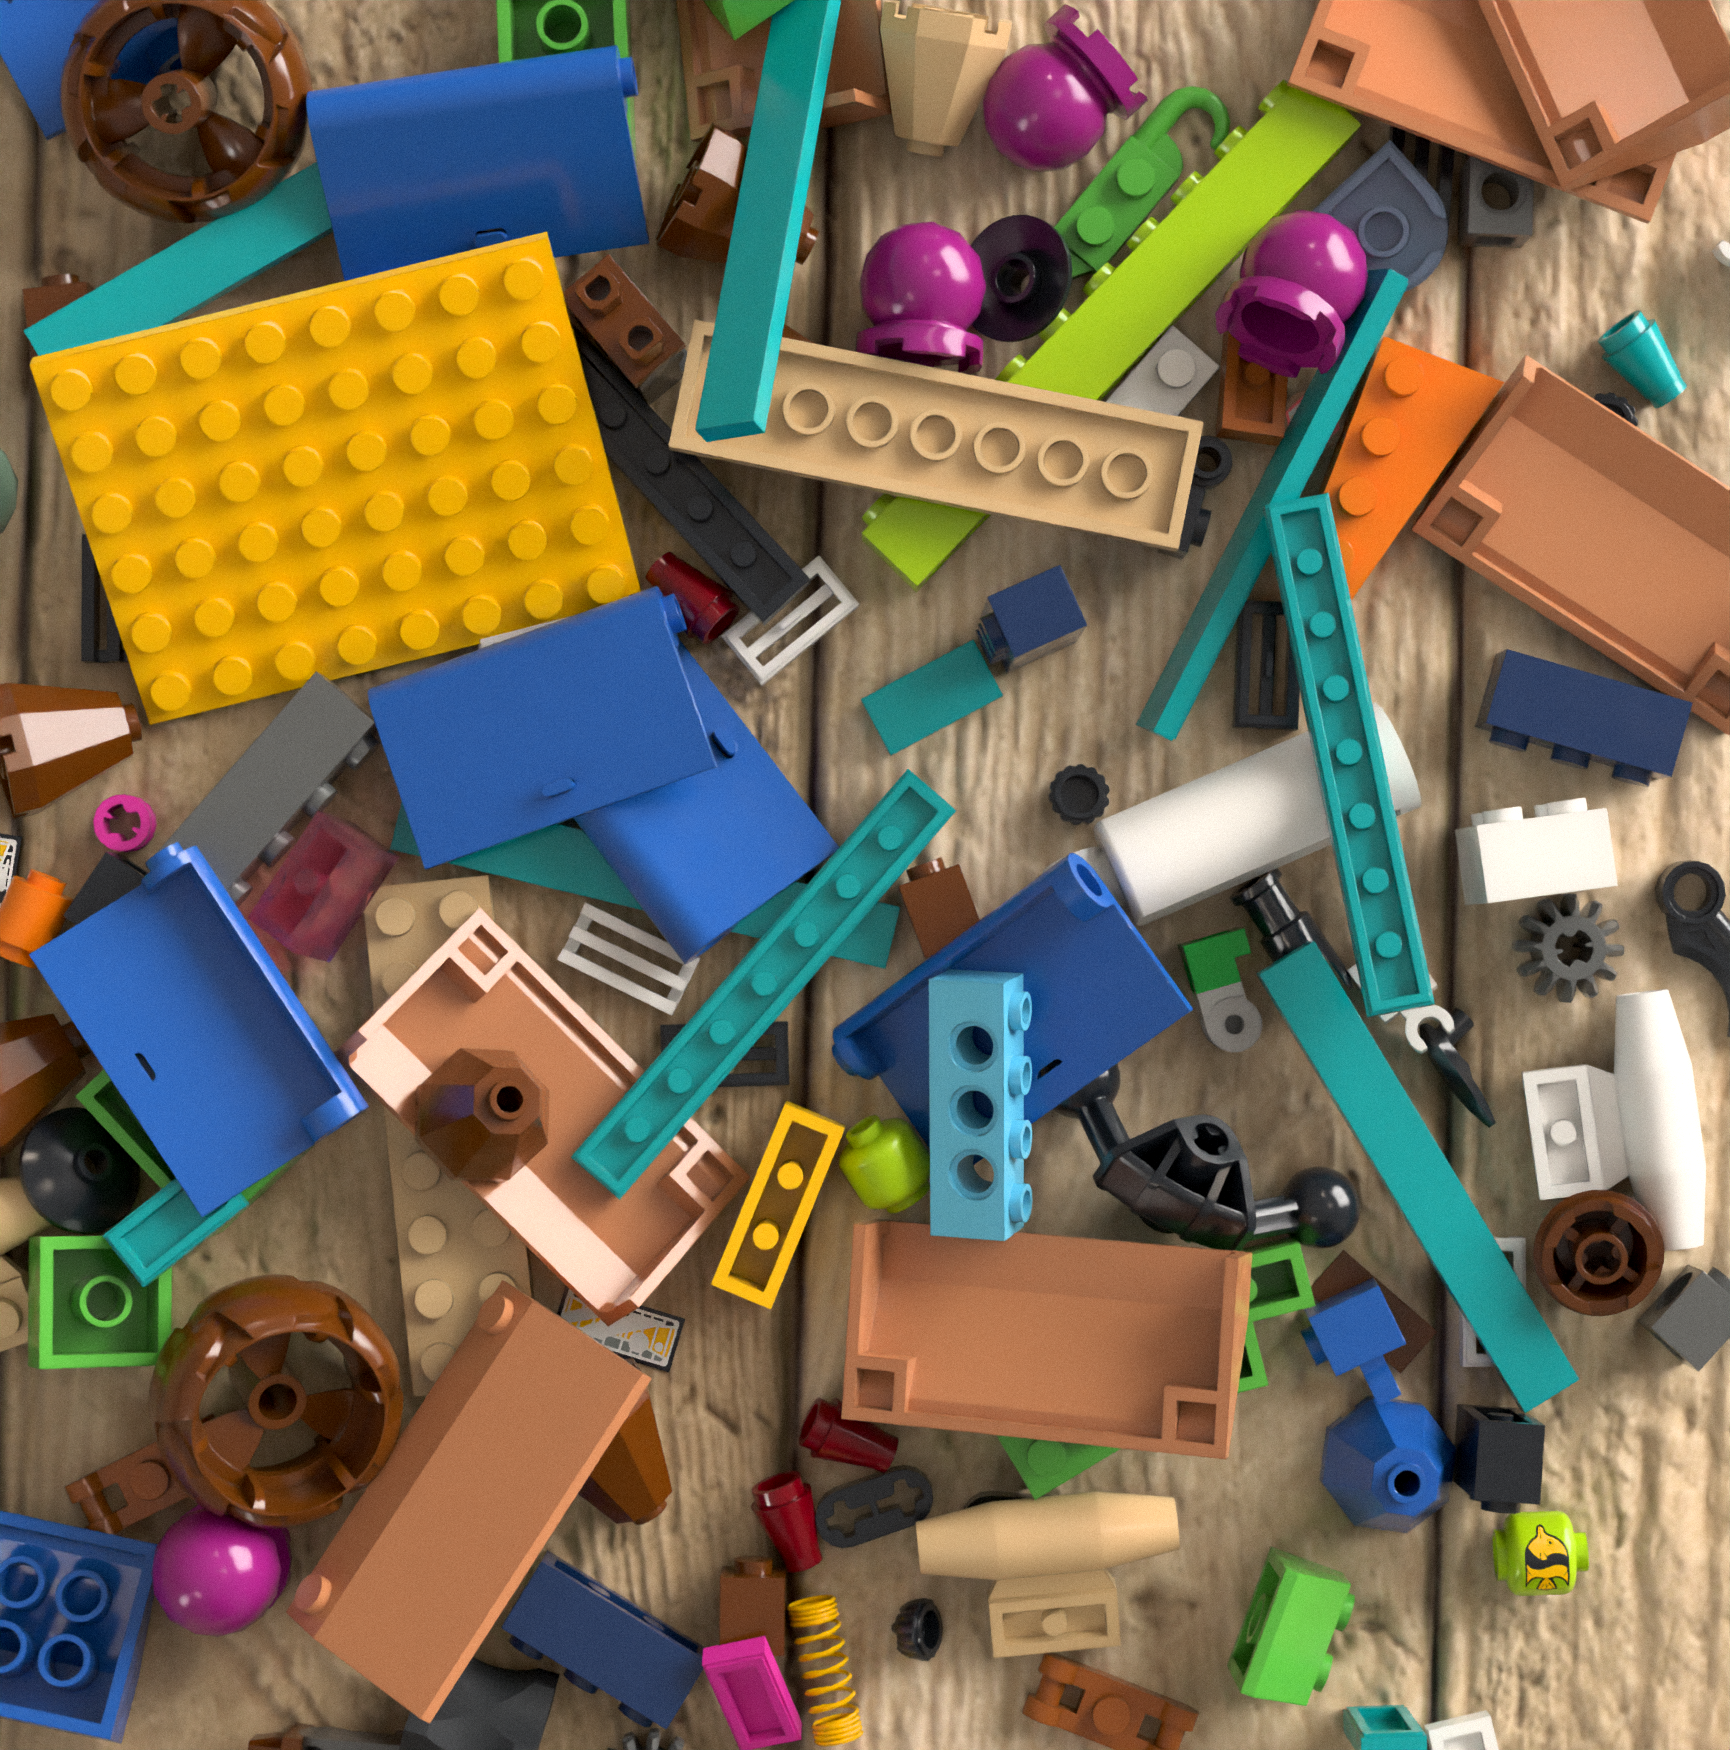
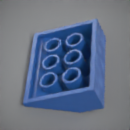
M0 1510V1718L113 1743H122L139 1679L154 1599L151 1571L155 1549L158 1544Z

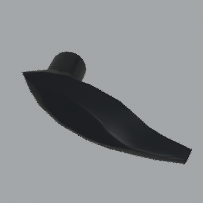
M1455 1008L1450 1013L1455 1027L1453 1033L1448 1035L1443 1030L1441 1024L1436 1028L1430 1024H1421L1420 1037L1427 1046L1428 1050L1426 1053L1451 1091L1474 1116L1490 1128L1496 1124L1490 1107L1472 1078L1469 1064L1453 1047L1474 1026V1023L1462 1010Z

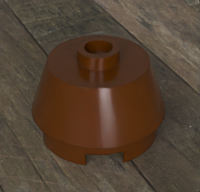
M1609 1190L1580 1192L1558 1203L1541 1222L1533 1248L1536 1273L1548 1294L1567 1309L1589 1316L1618 1314L1642 1302L1652 1291L1661 1275L1665 1253L1659 1226L1647 1209L1631 1197Z

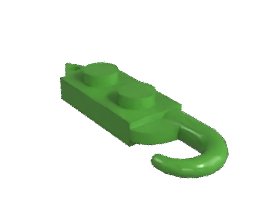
M1189 86L1177 89L1162 99L1136 132L1127 139L1054 228L1064 238L1071 254L1072 280L1090 273L1095 274L1104 264L1110 263L1177 183L1183 170V160L1176 143L1167 133L1187 110L1200 108L1212 116L1215 123V132L1210 141L1212 149L1216 150L1229 134L1230 118L1227 107L1219 96L1206 88Z

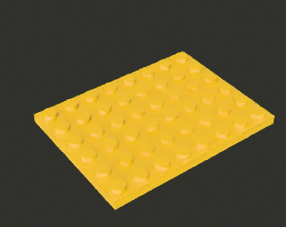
M547 232L33 357L29 364L150 725L302 688L315 672L324 675L331 681L481 644L480 639L573 616L642 591Z

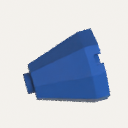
M1367 1396L1354 1406L1355 1409L1343 1418L1339 1417L1326 1427L1319 1480L1354 1526L1408 1533L1449 1502L1456 1447L1421 1403L1391 1399L1378 1405L1374 1396Z

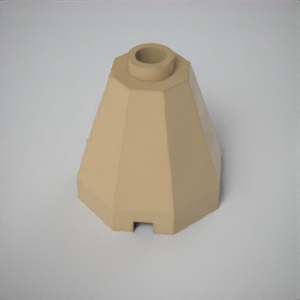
M885 0L880 31L895 136L908 139L907 151L943 157L945 146L958 147L986 92L990 78L996 72L1007 51L1012 21L1000 19L997 31L987 29L989 16L912 3V7L908 6L907 14L901 15L898 14L900 1Z

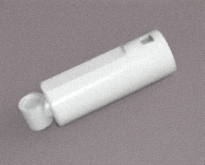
M1375 702L1372 704L1397 817L1421 807V796L1404 747L1391 721L1383 709ZM1307 731L1100 820L1093 829L1098 846L1082 849L1074 853L1082 857L1095 870L1121 908L1126 910L1135 925L1143 926L1332 845L1309 732ZM1063 858L1057 860L1056 862H1054V863L1050 864L1048 867H1046V868L1043 870L1042 874H1043L1045 871H1047L1049 868H1051L1052 866H1054L1056 863H1058L1060 860H1062Z

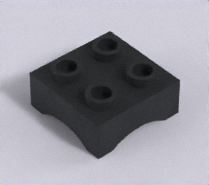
M472 1657L430 1724L410 1712L403 1730L399 1750H538L551 1711L560 1674L540 1668L530 1670L505 1669L484 1663Z

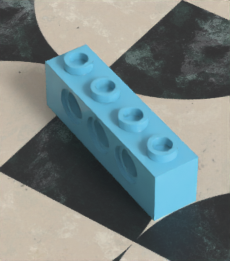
M949 969L929 979L931 1236L1006 1241L1022 1229L1024 1223L1030 1218L1033 1197L1030 1184L1024 1183V1159L1028 1158L1031 1151L1032 1126L1029 1120H1024V1095H1027L1030 1090L1032 1063L1029 1056H1024V1031L1029 1028L1031 1022L1032 1000L1029 992L1023 991V973ZM974 1026L983 1028L991 1036L993 1041L992 1055L982 1053L975 1046L972 1037ZM974 1091L984 1093L991 1100L994 1110L992 1119L982 1116L975 1109L973 1104ZM974 1155H980L989 1161L994 1172L993 1182L982 1179L976 1173L973 1165Z

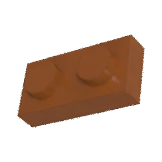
M1229 331L1223 333L1215 437L1278 446L1284 438L1288 377L1271 373L1268 369L1254 362L1249 363L1237 354L1241 343Z

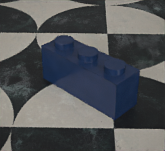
M1058 565L988 596L979 618L981 623L977 624L978 629L975 632L990 665L1001 661L1007 674L1076 643L1087 627V623L1061 565Z
M1506 649L1495 654L1475 727L1491 732L1489 742L1492 744L1526 752L1528 743L1552 749L1550 760L1579 769H1588L1590 761L1614 767L1611 777L1616 780L1637 786L1649 787L1651 778L1659 780L1672 777L1693 703Z
M548 1550L501 1627L512 1634L509 1642L517 1650L535 1660H541L546 1655L566 1668L563 1675L572 1684L591 1694H596L598 1689L603 1690L620 1701L618 1709L626 1717L647 1728H650L653 1722L667 1730L703 1671L702 1655L703 1648L706 1647Z

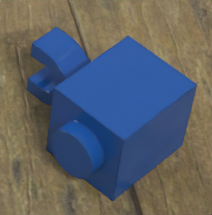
M1374 1278L1317 1303L1314 1307L1304 1309L1311 1326L1300 1330L1316 1366L1329 1361L1336 1377L1359 1366L1378 1405L1402 1395L1383 1355L1405 1345L1406 1341Z

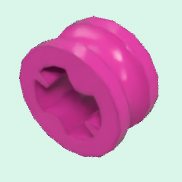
M126 794L113 795L104 800L96 809L93 819L94 832L99 841L109 849L120 852L138 851L147 846L154 837L157 827L156 815L151 806L141 798ZM122 806L127 813L139 814L141 821L140 828L132 827V830L137 834L128 841L124 834L112 833L110 830V819H119L114 812Z

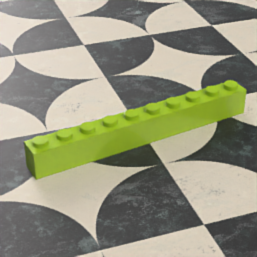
M1283 79L1258 106V109L1264 116L1248 132L1241 125L1236 127L1214 152L1220 159L1218 164L1205 177L1194 171L1170 197V200L1177 206L1165 219L1159 223L1151 216L1127 241L1126 245L1133 252L1116 269L1109 262L1104 264L1083 287L1082 291L1088 296L1085 302L1072 315L1063 308L1055 320L1038 334V337L1045 343L1027 361L1021 354H1018L999 373L995 380L1102 401L1154 347L1172 325L1174 326L1233 265L1260 230L1272 218L1280 216L1353 140L1362 124L1344 107L1287 86L1288 82ZM884 493L861 518L868 525L862 532V541L917 593L991 515L900 496L894 498L892 495Z

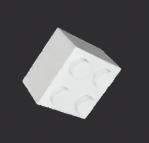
M1586 798L1536 805L1534 806L1535 818L1523 819L1521 807L1471 814L1472 826L1455 830L1465 905L1486 904L1618 886L1607 808L1587 810Z

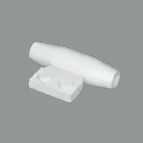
M1668 989L1617 995L1614 1073L1587 1064L1521 1072L1538 1197L1540 1200L1570 1197L1589 1190H1608L1626 1177H1629L1636 1201L1647 1209L1659 1226L1664 1242V1251L1699 1247L1704 1245L1706 1162L1692 1063Z

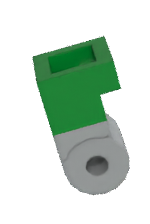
M1235 927L1177 944L1200 1025L1207 1040L1219 1049L1231 1053L1243 1052L1252 1047L1260 1037L1262 1018L1257 1007L1246 999L1235 961L1236 957L1251 953L1245 928Z

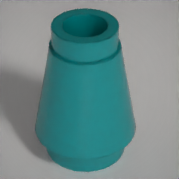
M1640 310L1618 321L1598 339V343L1605 351L1602 359L1645 399L1649 400L1655 409L1672 401L1687 387L1680 377L1681 374L1655 319L1647 321Z

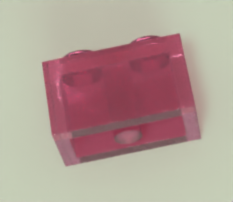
M318 810L248 918L291 952L330 963L399 856L355 823Z

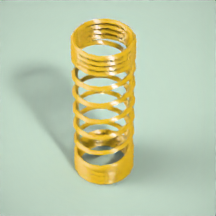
M818 1595L792 1602L788 1605L787 1610H789L788 1615H790L789 1620H791L790 1626L809 1627L826 1622L836 1623L835 1627L826 1632L801 1637L794 1641L796 1645H801L823 1639L840 1640L839 1644L828 1650L805 1654L798 1658L799 1662L811 1661L827 1656L842 1657L844 1659L830 1668L809 1671L801 1676L803 1679H811L826 1674L847 1675V1678L832 1686L807 1690L804 1694L807 1697L830 1691H847L851 1693L848 1697L836 1703L822 1704L811 1707L808 1710L810 1714H816L835 1708L854 1709L853 1713L830 1715L815 1721L811 1725L812 1733L814 1734L813 1738L815 1739L814 1743L818 1746L827 1747L854 1741L860 1738L864 1731L861 1730L862 1725H860L861 1720L858 1714L859 1708L847 1703L855 1696V1690L843 1686L849 1682L852 1674L847 1670L839 1669L849 1660L848 1656L841 1652H835L845 1643L844 1638L839 1635H833L841 1627V1622L836 1619L839 1616L838 1607L836 1606L837 1602L835 1601L836 1597L833 1595Z

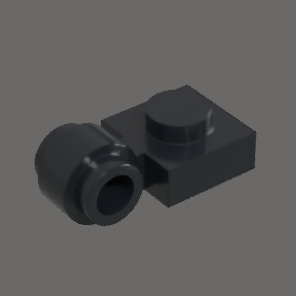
M1201 436L1197 455L1207 454L1211 456L1215 461L1216 469L1212 472H1204L1195 464L1179 549L1176 552L1158 549V553L1182 560L1187 554L1190 545L1201 547L1212 512L1201 508L1205 490L1219 486L1227 478L1232 468L1230 449L1222 440L1213 436Z

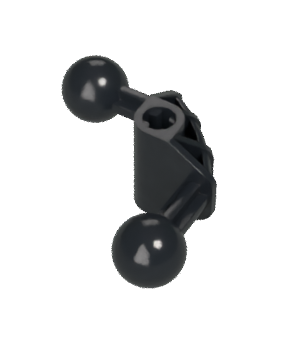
M1056 1059L1041 1070V1076L1047 1074L1061 1064L1062 1061ZM1118 1063L1053 1109L1065 1117L1080 1120L1100 1162L1099 1167L1093 1174V1180L1097 1188L1109 1192L1129 1207L1130 1212L1136 1216L1139 1215L1141 1220L1155 1231L1167 1234L1175 1233L1179 1235L1181 1240L1187 1243L1192 1241L1211 1249L1241 1251L1248 1241L1288 1234L1303 1246L1325 1249L1345 1241L1358 1224L1361 1206L1356 1188L1342 1173L1327 1167L1318 1166L1303 1169L1286 1182L1280 1196L1254 1201L1247 1157L1233 1130L1217 1117L1200 1114L1173 1119L1130 1139L1112 1104L1118 1094L1121 1081Z

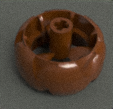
M100 0L90 9L78 25L61 70L60 105L62 118L69 141L78 159L86 164L98 184L123 205L143 215L167 222L190 224L213 221L239 212L260 201L291 173L304 150L309 130L306 96L308 91H313L312 79L304 51L288 23L266 3V0ZM178 18V50L182 68L158 75L149 81L147 85L125 79H111L112 74L118 73L121 61L117 59L119 54L138 32L158 21ZM235 45L242 52L247 51L258 69L263 85L264 112L262 121L258 122L255 133L238 122L214 112L217 105V93L208 75L221 65ZM173 84L178 85L177 94L186 91L190 97L191 105L182 109L181 115L177 113V109L172 108L169 102V95L172 94ZM149 125L167 134H179L197 127L204 155L213 172L205 173L201 176H181L165 172L143 160L137 155L140 152V148L134 142L127 144L125 139L131 138Z
M269 1274L239 1280L211 1293L198 1303L188 1323L182 1329L176 1327L171 1331L154 1367L149 1389L148 1405L149 1419L153 1427L157 1448L174 1480L193 1501L219 1517L225 1514L253 1527L282 1529L305 1525L325 1518L340 1509L344 1494H351L368 1487L386 1465L395 1447L402 1423L404 1395L400 1388V1366L397 1356L385 1334L360 1303L342 1290L322 1281H301L292 1275ZM291 1332H302L306 1339L321 1344L329 1340L344 1356L345 1371L352 1381V1389L341 1388L306 1395L305 1388L286 1360ZM223 1365L229 1367L230 1381L246 1408L228 1412L202 1424L199 1419V1405L202 1396L215 1374ZM300 1418L319 1433L314 1438L316 1445L293 1459L262 1467H251L249 1464L259 1446L265 1428L271 1430L283 1429L292 1425Z

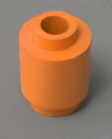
M30 869L27 879L13 876L0 905L1 957L20 965L37 969L29 954L59 936L66 920L63 915L73 902L72 898L63 894L67 883L34 869Z

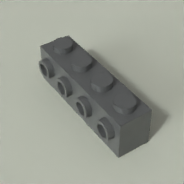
M315 672L158 852L176 842H179L183 850L197 846L236 906L239 907L253 890V887L247 882L263 863L269 868L274 866L292 847L296 839L289 833L305 815L315 819L331 803L338 793L332 786L336 779L348 766L352 770L357 771L377 750L380 742L374 738L378 730L373 717L327 677Z

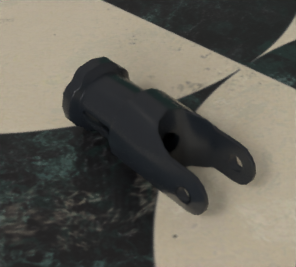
M1278 868L1253 878L1229 897L1234 906H1243L1263 935L1260 944L1273 962L1312 940L1315 941L1324 958L1330 962L1344 984L1349 989L1353 988L1351 977L1345 965L1308 911H1299L1279 882L1282 873Z

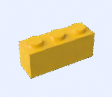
M786 1101L711 1285L766 1308H772L845 1130V1124Z

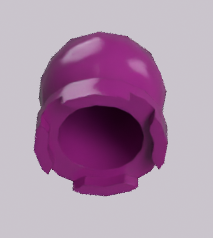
M1066 4L1044 24L1049 37L1048 43L1028 44L1004 58L990 78L983 100L985 128L997 151L1014 165L1039 173L1064 170L1085 158L1104 134L1108 113H1114L1117 117L1127 120L1148 101L1147 96L1140 91L1134 93L1129 90L1138 78L1121 54L1098 29L1087 37L1073 24L1080 17L1079 11Z
M1297 210L1272 218L1252 239L1243 254L1240 280L1234 281L1230 285L1215 313L1216 329L1219 334L1229 331L1241 343L1237 354L1249 363L1254 362L1268 369L1271 373L1291 378H1297L1301 368L1318 367L1320 374L1327 373L1336 362L1345 342L1344 324L1364 299L1367 285L1366 255L1354 231L1328 214Z
M935 222L901 224L881 235L866 255L859 281L862 310L874 326L857 333L855 352L929 367L958 364V372L968 375L979 372L983 361V340L977 335L966 331L980 313L986 289L979 255L959 232Z
M198 1504L169 1526L155 1549L151 1571L154 1594L169 1620L192 1633L219 1637L241 1632L264 1616L266 1611L277 1602L291 1579L292 1554L289 1545L291 1541L290 1533L287 1528L267 1529L253 1527L230 1515L223 1514L222 1517H219Z

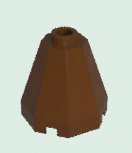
M712 122L686 166L689 171L683 183L677 184L655 236L658 246L679 257L726 264L748 146L736 134ZM806 205L795 260L800 265H803L808 258L819 233L818 230L810 227L814 214Z
M17 683L0 684V787L12 820L42 812L131 758L134 754L132 742L142 740L141 727L133 703L122 705L118 693L112 691Z
M54 1013L0 1023V1158L11 1153L27 1136L31 1128L45 1117L86 1074L80 1059L91 1054L72 1020L61 1026Z
M460 1048L417 1086L416 1105L418 1104V1121L415 1122V1141L450 1180H487L486 1182L504 1183L510 1180L548 1144L549 1090L514 1051Z
M633 1358L624 1359L640 1370ZM648 1385L578 1493L616 1524L633 1522L635 1525H642L653 1520L664 1511L667 1506L665 1499L672 1493L671 1481Z

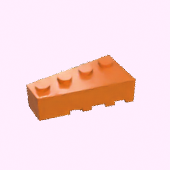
M1384 336L1380 340L1366 366L1344 423L1342 434L1338 439L1317 494L1329 493L1351 600L1505 382Z

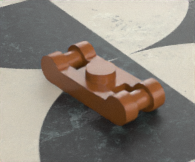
M214 1413L200 1418V1420L204 1424L206 1421L216 1417ZM156 1441L64 1487L71 1503L79 1502L89 1524L84 1529L112 1535L189 1497L172 1477L157 1448ZM114 1483H118L127 1501V1505L112 1512L102 1490Z
M1054 1652L1044 1653L1038 1671L1043 1674L1036 1693L1028 1694L1022 1709V1713L1034 1721L1047 1726L1061 1728L1114 1750H1179L1185 1732L1193 1731L1199 1716V1712L1187 1704ZM1066 1684L1082 1688L1075 1708L1060 1703ZM1145 1713L1162 1721L1155 1740L1138 1733Z

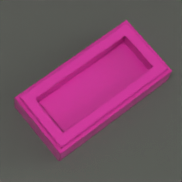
M765 1636L703 1648V1669L739 1750H752L802 1740V1721Z

